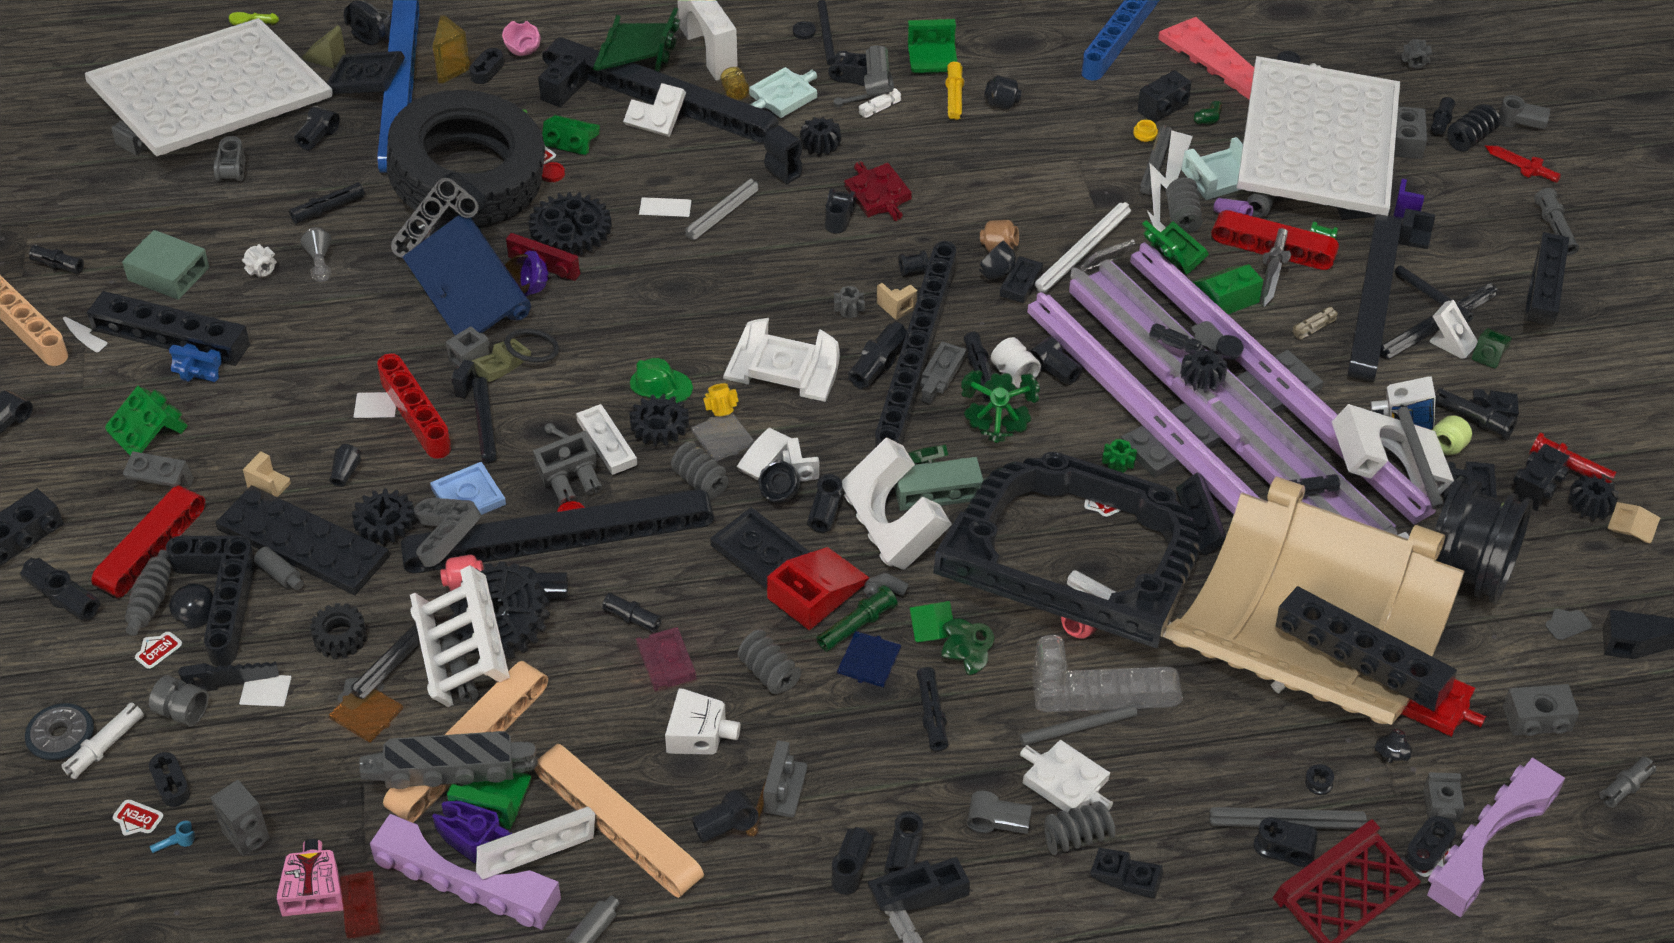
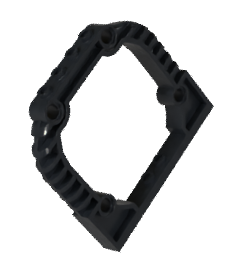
M1047 452L1041 458H1027L1023 463L1018 461L1007 463L1003 468H997L983 480L964 512L961 511L938 547L933 574L1158 648L1177 608L1182 590L1199 556L1201 540L1194 520L1187 516L1186 509L1175 501L1176 494L1172 489L1059 452ZM1031 491L1049 496H1061L1070 493L1135 514L1137 520L1143 526L1162 532L1168 547L1154 574L1145 573L1138 575L1134 588L1112 593L1109 600L998 564L1000 556L994 549L997 535L995 523L1005 506L1017 496Z

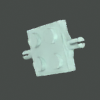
M785 67L749 87V95L757 100L750 105L761 109L767 108L782 118L817 98V90L809 85V82L817 79V74L815 71L810 70L804 75H799Z

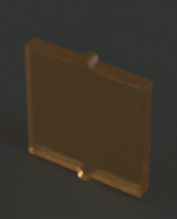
M373 689L364 699H359L350 693L348 696H343V701L329 714V718L371 743L384 728L390 727L389 723L403 710V705L376 689Z

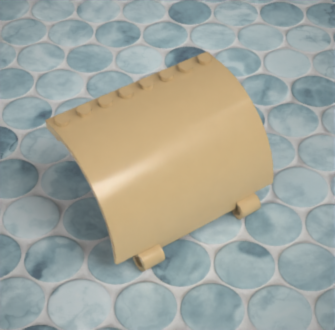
M1278 476L1272 481L1268 492V501L1242 492L1239 496L1226 539L1207 581L1181 619L1177 618L1167 626L1164 638L1172 640L1179 647H1190L1198 650L1205 657L1219 658L1227 661L1231 667L1237 669L1245 668L1253 671L1262 679H1273L1284 683V686L1288 689L1302 690L1310 693L1319 701H1331L1341 705L1348 712H1359L1370 716L1376 723L1392 725L1411 699L1277 628L1275 625L1278 608L1289 594L1299 586L1433 656L1465 572L1436 561L1443 547L1445 535L1415 525L1409 539L1312 506L1302 502L1305 486Z

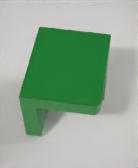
M950 601L910 607L916 642L950 637L943 628L946 622L953 619Z

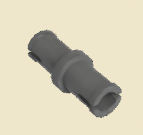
M1642 756L1628 770L1619 772L1616 775V780L1600 792L1601 799H1604L1607 795L1609 796L1603 803L1608 807L1614 808L1628 794L1636 793L1640 789V784L1656 772L1655 765H1652L1649 769L1646 768L1653 761Z

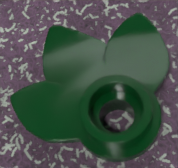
M952 619L946 622L943 628L950 637L944 643L941 656L954 660L964 659V668L967 675L970 676L978 673L988 662L987 650L994 643L993 631L983 623L971 624L964 619ZM976 633H981L984 636L985 640H978L976 638Z

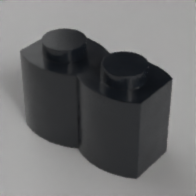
M778 125L766 132L764 137V147L767 151L764 164L770 173L787 185L798 179L801 175L802 161L800 156L802 153V143L800 139L781 125Z

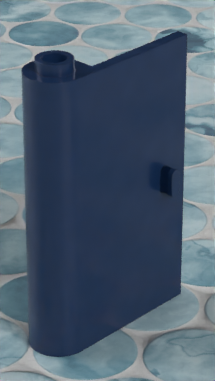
M461 215L455 217L403 256V259L455 336L470 326L477 332L483 333L505 316L510 320H522L529 314L531 303L471 217L467 218Z

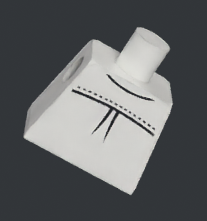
M679 688L665 734L666 752L672 754H715L721 738L738 740L740 722L725 720V704L722 701Z

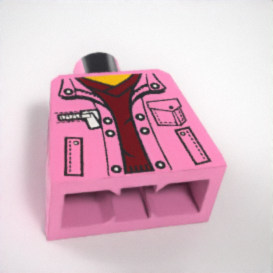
M308 839L303 842L302 853H292L286 856L277 893V902L282 916L342 911L345 909L334 853L331 850L322 851V842L320 840Z

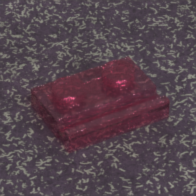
M678 627L651 634L649 638L641 640V637L636 638L638 650L654 691L659 690V687L664 685L671 687L696 679L695 669Z

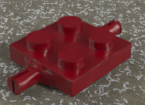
M859 161V164L857 162L854 165V169L859 175L844 180L845 189L849 193L856 191V203L867 218L878 213L888 212L894 221H897V218L900 220L903 214L897 207L912 199V193L888 162L870 170L866 168L862 161Z

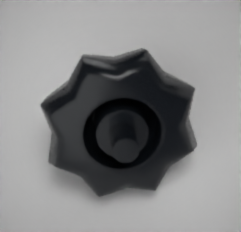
M1392 729L1389 735L1379 737L1374 746L1375 751L1386 757L1389 763H1393V760L1408 761L1411 758L1412 747L1405 739V732L1399 729Z

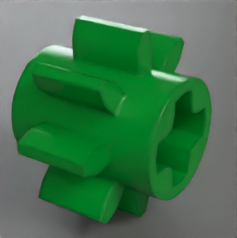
M1115 439L1111 445L1105 444L1102 463H1108L1109 469L1124 473L1128 468H1134L1137 449H1131L1129 441Z

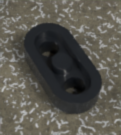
M1440 816L1429 818L1409 843L1406 853L1409 864L1422 871L1435 868L1453 844L1456 835L1454 824L1447 818Z

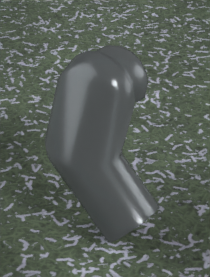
M883 573L866 581L864 593L870 598L877 592L878 587L885 585L892 592L903 596L908 583L888 573Z

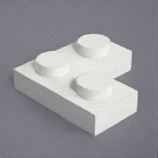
M661 83L654 105L631 99L623 122L628 126L670 137L686 92L684 89Z

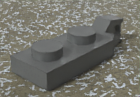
M945 342L940 343L922 373L920 387H923L921 391L922 402L932 404L937 392L943 394L947 390L966 357L967 349Z

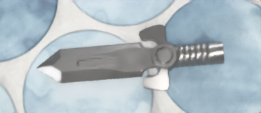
M1283 228L1278 229L1274 247L1270 252L1263 254V264L1268 265L1260 296L1264 307L1274 297L1282 265L1280 261L1286 264L1291 257L1289 251H1284L1288 230Z

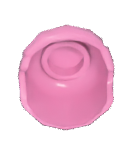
M512 21L504 28L502 33L507 49L514 55H530L540 46L541 36L537 27L528 21H525L523 24Z

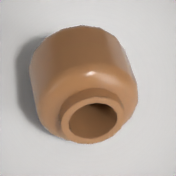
M991 220L986 223L985 229L980 231V242L982 245H985L989 253L1003 240L1012 249L1019 244L1018 227L1014 226L1010 220Z

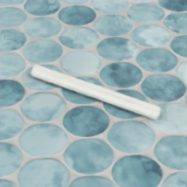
M1126 202L1119 203L1035 282L1037 291L1044 293L1049 291L1131 213V209L1128 207L1129 204Z

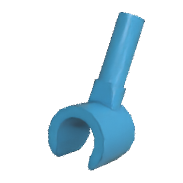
M182 821L178 823L176 834L150 846L152 853L177 843L184 847L192 845L195 839V832L191 831V822Z

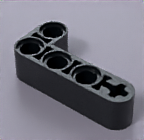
M448 173L434 185L391 242L392 252L396 256L403 258L405 254L426 240L450 208L463 217H473L484 208V195L458 173ZM446 181L454 185L455 192L447 189ZM466 198L474 201L475 209L467 205ZM431 200L439 204L440 211L433 209ZM416 220L424 223L425 230L417 226ZM411 236L413 239L409 241L406 247L404 245L405 239Z

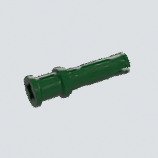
M881 585L870 598L860 600L853 612L816 637L818 645L821 649L824 648L825 652H829L838 643L866 623L876 622L879 620V615L887 609H894L898 606L895 595L887 586Z

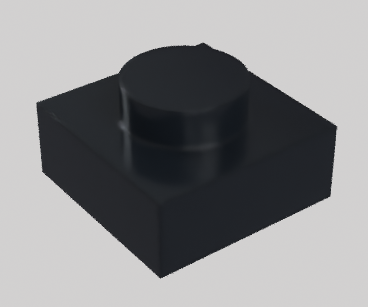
M464 359L460 367L454 370L451 383L454 386L456 397L465 399L473 388L472 381L476 378L474 362Z

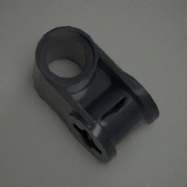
M847 51L837 52L834 57V64L829 67V76L837 82L865 86L864 77L867 75L866 54Z
M830 188L825 207V228L827 231L834 234L846 231L851 214L854 212L856 191L845 193L835 191V188Z
M1268 817L1261 821L1258 828L1259 834L1256 835L1253 842V847L1260 856L1288 862L1300 867H1306L1314 861L1318 832L1315 828L1305 824L1280 820L1275 817ZM1271 826H1274L1273 831L1269 832ZM1268 843L1271 844L1269 850H1267Z

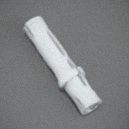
M129 703L93 738L83 741L81 748L62 764L66 774H71V778L76 779L94 761L99 762L103 758V753L144 717L141 709L137 706L133 710L135 704Z

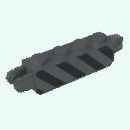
M505 731L389 739L383 744L382 753L361 756L359 769L362 780L385 781L386 788L405 789L412 786L436 787L441 784L458 783L467 785L472 782L490 781L496 783L512 780L513 773L529 772L535 769L538 760L536 756L537 749L534 743L527 741L526 743L511 742V736Z

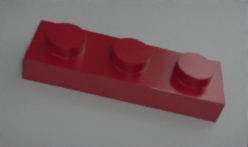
M510 233L506 238L508 258L512 259L527 251H536L539 258L544 261L548 272L576 281L580 276L577 255L514 233Z

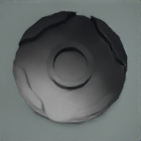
M355 0L345 7L343 12L345 24L347 26L350 25L353 29L351 33L359 41L373 45L385 37V24L381 16L369 4Z

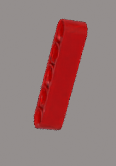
M1224 210L1219 213L1211 231L1212 238L1218 243L1264 254L1270 252L1274 247L1278 229L1288 230L1284 251L1291 253L1289 262L1320 270H1327L1332 267L1339 249L1337 240L1330 236L1230 210Z
M396 354L381 356L378 359L377 365L383 388L426 453L435 459L446 457L451 452L450 437L446 424L402 359Z
M179 485L172 488L97 566L92 574V585L115 597H123L133 587L148 561L153 557H157L160 550H166L167 542L171 538L181 536L200 516L205 507L204 496Z

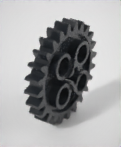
M568 192L567 197H563L558 193L557 199L549 196L548 203L540 201V207H534V213L530 214V221H528L529 231L534 241L571 254L577 251L580 255H583L584 249L592 252L593 245L601 247V241H607V235L611 234L610 210L606 209L605 203L600 204L599 198L591 201L590 194L583 198L581 197V192H578L576 196H572L571 192Z

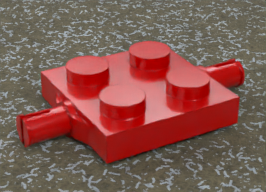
M1456 679L1454 680L1452 690L1435 711L1410 700L1401 713L1451 737L1456 727L1464 720L1481 728L1486 716L1469 709L1475 687Z

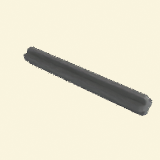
M1212 807L1209 815L1210 823L1213 826L1259 827L1261 821L1268 817H1275L1296 824L1309 825L1315 829L1357 830L1367 823V817L1363 811Z

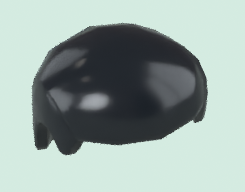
M1004 240L1001 241L981 261L980 266L982 269L980 268L979 271L985 278L998 280L1008 275L1015 264V252Z
M782 460L769 463L761 470L758 479L760 492L771 502L782 503L790 501L797 495L801 486V478L797 469Z
M187 584L179 588L171 597L169 602L170 612L176 621H181L187 628L192 629L204 626L208 622L213 593L202 584Z

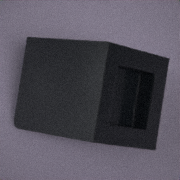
M1405 208L1398 244L1428 249L1436 215Z

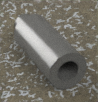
M263 547L256 553L254 563L283 587L300 590L303 587L304 582L300 579V572L272 549Z
M609 896L605 902L598 901L565 939L566 943H594L615 919V909L620 905V902L614 896Z

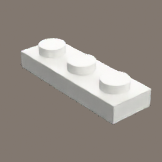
M601 404L576 413L577 422L583 431H586L590 442L612 475L637 465V457Z

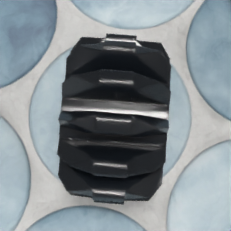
M823 116L821 119L813 117L812 121L805 120V125L801 126L800 138L802 147L807 149L809 154L816 152L818 156L820 153L828 155L830 151L835 152L840 145L842 134H840L839 124L834 123L833 118L825 119Z
M1202 347L1200 351L1191 349L1190 353L1184 356L1180 374L1181 378L1185 381V386H1193L1194 391L1202 389L1206 393L1208 389L1216 391L1219 385H1223L1228 367L1227 362L1223 359V354H1215L1214 349L1205 351Z
M1594 473L1591 477L1582 475L1581 478L1572 483L1569 490L1568 504L1572 505V512H1580L1581 518L1585 516L1590 517L1592 522L1596 518L1605 520L1608 515H1612V512H1614L1619 498V492L1614 488L1615 483H1607L1605 477L1599 479Z

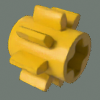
M726 383L715 384L709 387V393H706V397L703 398L706 411L712 410L715 416L731 414L734 411L733 407L737 406L736 402H739L736 389L730 390Z

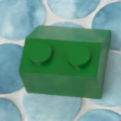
M1247 264L1229 267L1192 281V283L1226 314H1231L1259 303L1264 280Z

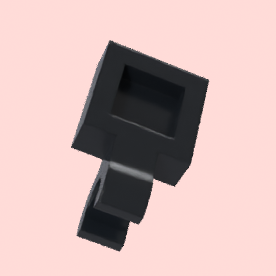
M1473 390V399L1469 401L1484 408L1492 406L1496 408V412L1507 417H1518L1517 394L1490 390L1489 395H1487L1484 390Z

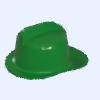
M650 358L645 361L639 360L637 370L630 380L631 389L636 394L648 398L654 394L656 399L665 394L668 400L675 396L676 403L687 400L693 390L692 381L683 373L673 370L661 358Z

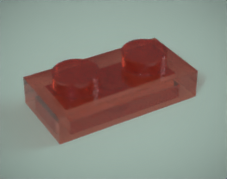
M373 871L340 876L347 939L380 933Z

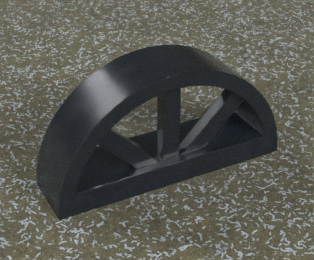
M1543 232L1529 284L1524 315L1525 321L1549 326L1554 325L1559 313L1570 237Z

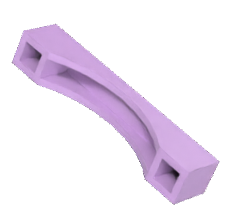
M1531 758L1525 767L1519 765L1511 776L1510 780L1512 783L1509 787L1504 784L1499 789L1494 798L1496 803L1493 806L1489 804L1485 806L1478 817L1480 821L1478 825L1474 826L1471 824L1467 828L1461 839L1464 842L1460 847L1455 844L1450 849L1445 858L1447 863L1443 868L1437 865L1428 879L1432 884L1427 896L1460 918L1477 898L1483 884L1482 856L1487 842L1499 830L1513 822L1527 817L1543 815L1560 792L1565 778L1534 758Z
M389 814L370 842L374 861L381 867L401 871L412 880H423L441 892L449 891L459 895L462 900L468 903L476 902L486 906L494 914H505L515 918L526 927L534 926L542 930L561 900L559 883L530 870L515 874L493 875L482 879L476 872L452 864L431 848L424 839L417 824Z

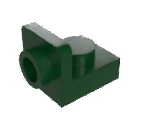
M1487 328L1479 336L1472 360L1492 368H1497L1502 354L1510 346L1512 337Z

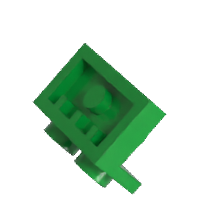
M554 115L543 123L542 136L544 138V145L586 155L589 152L590 140L599 135L600 125Z

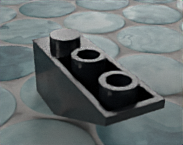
M1610 609L1603 625L1604 655L1637 659L1673 649L1674 618Z

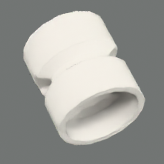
M1014 337L1003 340L991 354V362L1001 373H1009L1012 376V383L1017 388H1020L1022 374L1027 375L1031 373L1036 378L1040 372V362L1030 352L1026 351V347Z

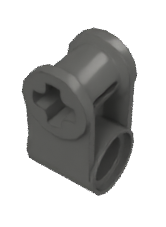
M228 136L220 141L217 158L214 161L216 181H222V179L243 181L246 158L242 142L238 137Z

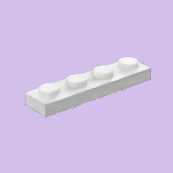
M588 806L477 846L476 873L482 879L593 839L595 813Z

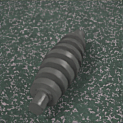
M160 550L157 557H153L148 561L132 587L125 614V620L128 623L126 632L129 635H137L140 628L148 625L165 597L171 572V564L168 562L169 557L166 550Z

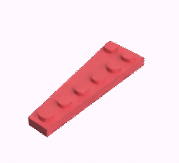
M1197 17L1159 31L1158 39L1178 53L1183 51L1190 56L1189 60L1193 63L1198 64L1200 62L1207 67L1208 73L1224 78L1225 84L1236 89L1250 100L1254 67Z

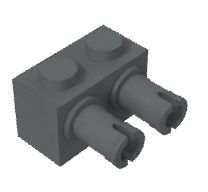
M586 431L533 450L534 465L545 488L553 487L560 505L566 503V497L568 501L576 500V495L568 481L572 477L579 476L585 493L588 496L593 495V489L595 493L602 490L603 487L594 471L597 468L596 453Z

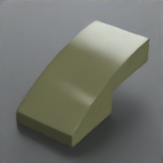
M511 339L510 344L515 351L531 356L529 349L516 339ZM504 342L494 344L492 354L472 360L475 365L476 374L486 378L487 383L506 375L524 362L509 353Z

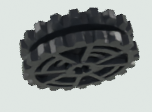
M499 561L496 567L491 563L485 564V569L480 572L486 575L504 655L508 659H513L516 652L520 651L524 654L528 651V644H536L539 641L537 637L539 632H545L547 627L543 622L550 617V612L545 609V607L550 605L549 599L543 596L546 592L543 586L539 584L529 570L525 568L521 571L519 564L513 563L510 567H508L505 561ZM466 597L450 605V610L454 612L450 619L467 611L468 602ZM472 622L454 631L456 636L461 638L462 642L472 637L474 633ZM476 648L471 652L476 653L479 652L478 648Z

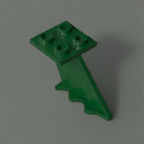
M674 7L667 23H620L621 16L616 15L613 26L608 31L606 41L601 45L593 69L599 71L657 56L655 71L660 72L663 64H668L671 54L669 50L673 51L676 46L677 37L674 36V32L677 33L681 19L677 18L679 8Z

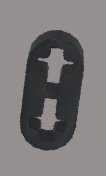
M498 48L484 50L469 67L471 81L476 84L488 83L504 65L503 52Z
M162 752L153 756L149 762V770L162 801L169 807L181 806L189 799L190 790L177 758L170 752ZM167 765L170 773L164 775L161 767ZM175 784L178 790L176 794H172L169 788L170 785Z

